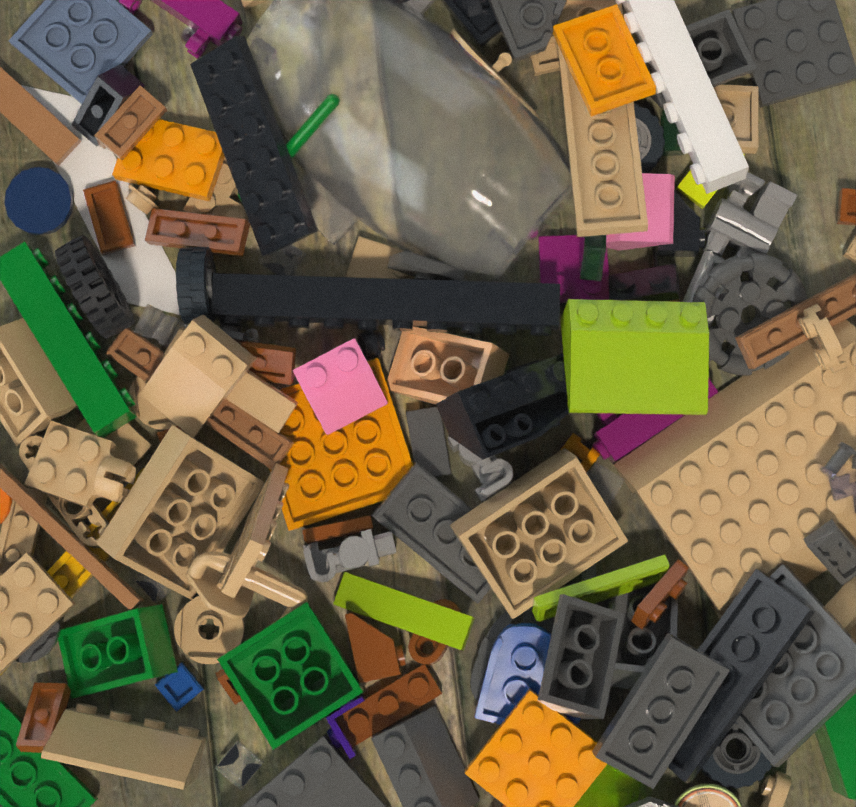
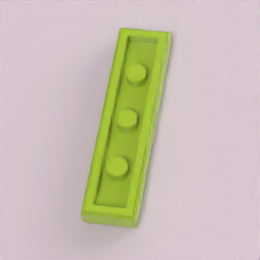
M664 554L536 596L533 601V615L536 622L555 617L559 597L562 594L595 604L656 584L667 573L670 564Z
M344 572L333 602L335 606L464 651L475 619L464 613Z

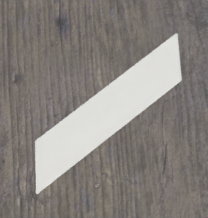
M21 85L82 141L59 166L55 162L54 164L59 174L70 185L73 201L100 251L83 190L116 180L112 173L117 159L107 148L104 150L100 146L96 147L72 126L82 106L72 96ZM116 180L135 246L102 255L108 269L114 275L115 281L118 282L120 290L124 293L127 303L180 315L177 302L176 273L162 246L150 245L145 241L149 221L145 213L126 199L131 192V189L128 188L129 182Z

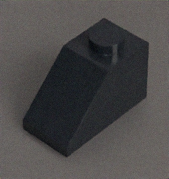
M121 64L98 75L72 126L96 147L99 146L94 135L139 86L145 88L146 85Z
M674 191L673 244L654 246V256L695 257L699 252V248H704L705 227H700V217Z

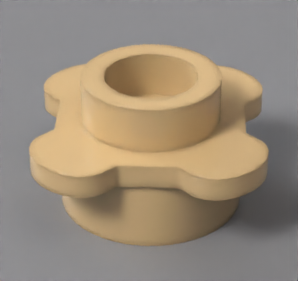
M129 184L128 188L131 189V192L126 199L146 215L150 213L152 208L159 209L154 203L157 196L142 185L136 189Z

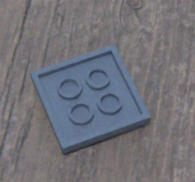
M45 0L9 39V42L82 105L97 76L119 64L124 67L153 33L116 0Z

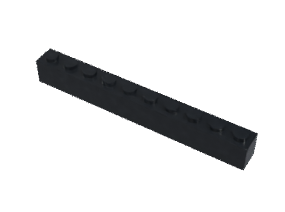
M213 273L211 315L215 320H220L221 325L240 326L241 321H254V325L259 327H274L275 322H289V327L309 328V323H323V328L343 329L344 324H358V329L378 330V325H392V330L413 331V326H427L428 332L436 333L447 332L448 327H459L462 333L469 334L482 333V328L496 329V333L502 335L517 334V329L531 330V335L549 336L551 335V330L558 331L560 284Z

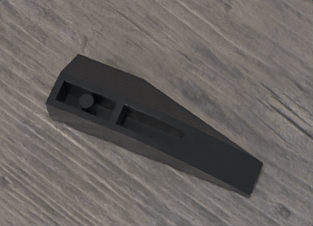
M563 353L460 390L437 403L436 406L449 436L482 460L541 437L569 414Z

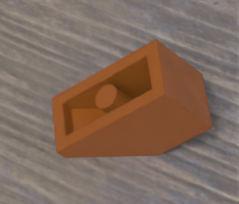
M355 613L345 614L359 683L400 675V667L406 665L402 645L395 646L392 637Z

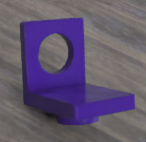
M363 694L326 716L331 726V729L327 730L328 736L336 749L344 748L349 759L356 756L357 752L350 744L336 718L365 701Z

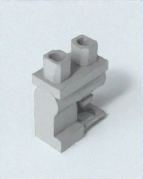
M747 172L746 179L727 186V199L721 198L716 204L710 221L705 228L707 237L703 251H712L721 257L726 246L729 245L738 250L735 256L739 258L747 257L748 253L767 254L770 244L775 238L788 209L792 207L797 194L771 181L763 186L765 183L763 179ZM761 188L750 212L746 211L743 205L747 198Z
M448 437V444L452 451L456 452L459 450L460 460L464 465L472 468L482 486L475 489V493L481 503L511 484L513 469L507 461L497 459L495 455L482 460L454 439Z
M371 529L361 531L362 538L351 536L346 538L341 543V546L319 551L317 542L303 545V553L311 579L325 583L330 581L337 573L360 568L367 562L369 567L380 565L379 557L397 552L392 532L373 536Z

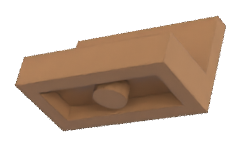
M139 86L94 136L100 147L104 150L107 148L122 161L165 114L167 109L142 86Z

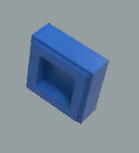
M183 662L177 666L178 672L166 675L155 684L176 712L205 689Z

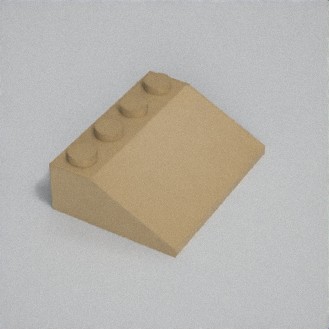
M172 425L96 544L117 561L192 600L197 592L186 577L191 563L198 555L204 552H223L259 495L265 482Z
M563 448L450 524L451 529L512 619L532 607L534 597L559 589L628 542V539L581 463L566 448Z
M77 703L76 708L72 707L64 711L41 754L43 759L184 790L198 778L207 737L198 736L199 730L192 727L179 726L178 731L164 728L165 722L145 718L144 723L131 721V714L111 711L109 716L96 713L98 708L96 706Z

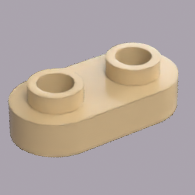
M776 771L773 776H766L761 788V795H764L760 807L784 806L791 786L792 778L790 775Z

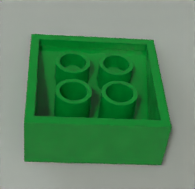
M308 602L217 659L273 750L365 692L352 668Z

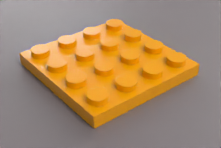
M378 358L367 362L388 404L328 436L300 384L280 389V391L298 402L296 408L279 432L294 442L293 447L280 464L288 468L284 482L289 484V488L282 500V512L288 531L383 502L412 467L413 464Z

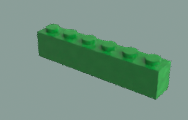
M24 241L0 256V281L92 431L97 436L105 438L137 417L132 409L136 402L126 387L120 390L114 379L119 375L108 359L102 361L97 353L101 346L91 331L85 333L79 324L84 319L73 302L69 305L66 303L62 295L67 291L56 275L50 277L45 267L49 265V262L39 247L33 250Z

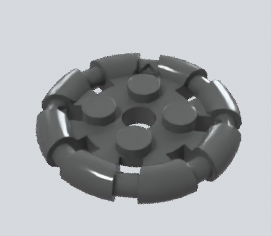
M748 253L747 257L743 258L734 256L715 266L707 274L709 278L702 287L698 286L692 302H705L707 318L716 315L717 325L709 327V361L713 360L716 362L718 369L734 375L750 376L753 371L762 368L766 370L790 354L786 351L755 369H748L735 337L786 311L782 302L791 301V307L808 298L799 276L792 268L786 269L782 266L783 262L781 260L761 253ZM748 271L749 280L741 282L740 276L742 272ZM772 277L778 279L773 287L766 284ZM721 285L725 289L717 299L713 294ZM753 305L756 311L755 317L752 321L743 323L741 319L743 309ZM724 340L731 344L725 352L721 350Z

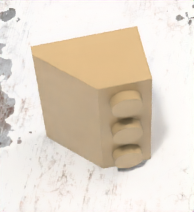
M24 318L0 326V421L17 447L26 438L36 436L46 430L50 421H60L77 406Z

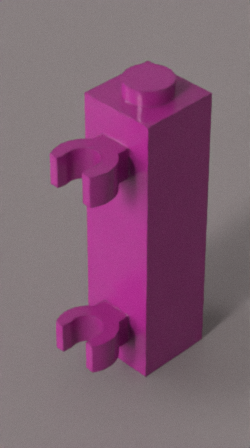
M119 0V3L134 15L140 7L142 0ZM151 0L196 31L185 44V48L188 49L187 52L196 59L203 55L210 41L219 47L233 37L240 36L243 27L241 25L243 23L240 14L221 0Z
M708 379L709 399L718 393L710 379ZM595 413L605 427L593 435L597 440L593 443V446L603 460L609 458L611 463H614L680 419L684 414H623L617 417L615 413Z

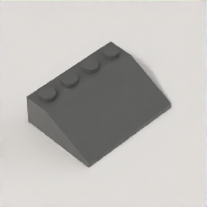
M325 733L240 807L387 806L339 749H336L331 739Z

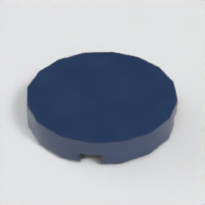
M40 167L24 170L14 177L6 190L4 202L7 215L15 226L31 235L51 234L58 231L67 223L73 212L74 205L73 193L66 180L53 170Z

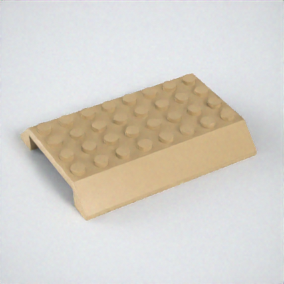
M844 320L832 327L844 353L837 358L839 362L846 361L847 368L836 373H832L830 369L822 370L813 353L818 347L814 339L811 338L788 351L790 354L766 370L762 368L753 371L750 376L740 377L708 399V413L706 415L683 416L613 465L631 492L637 493L684 563L689 567L693 576L714 604L712 609L719 619L756 568L770 577L784 564L805 585L826 571L827 568L807 547L803 539L831 519L834 520L856 546V469H852V456H850L835 476L824 468L839 448L838 444L840 442L856 450V327L848 320Z

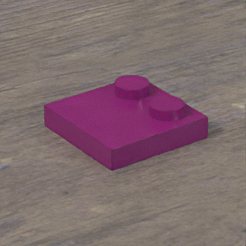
M577 235L538 237L540 283L560 284V305H566L568 299L609 300L608 252L606 247L593 245V236L577 237Z

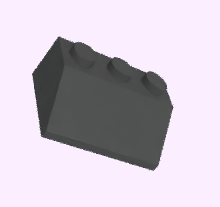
M729 9L686 26L713 87L757 70L755 62ZM645 63L649 73H653L649 63ZM662 92L650 96L660 108H663V104L666 101Z
M564 594L560 595L538 696L539 702L553 711L577 718L604 719L625 617L624 613Z
M435 705L371 737L403 807H471L480 801L469 777L464 773L465 768Z

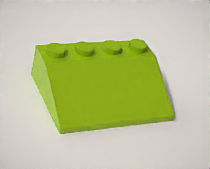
M568 299L560 322L569 413L706 415L708 413L709 327L705 302Z

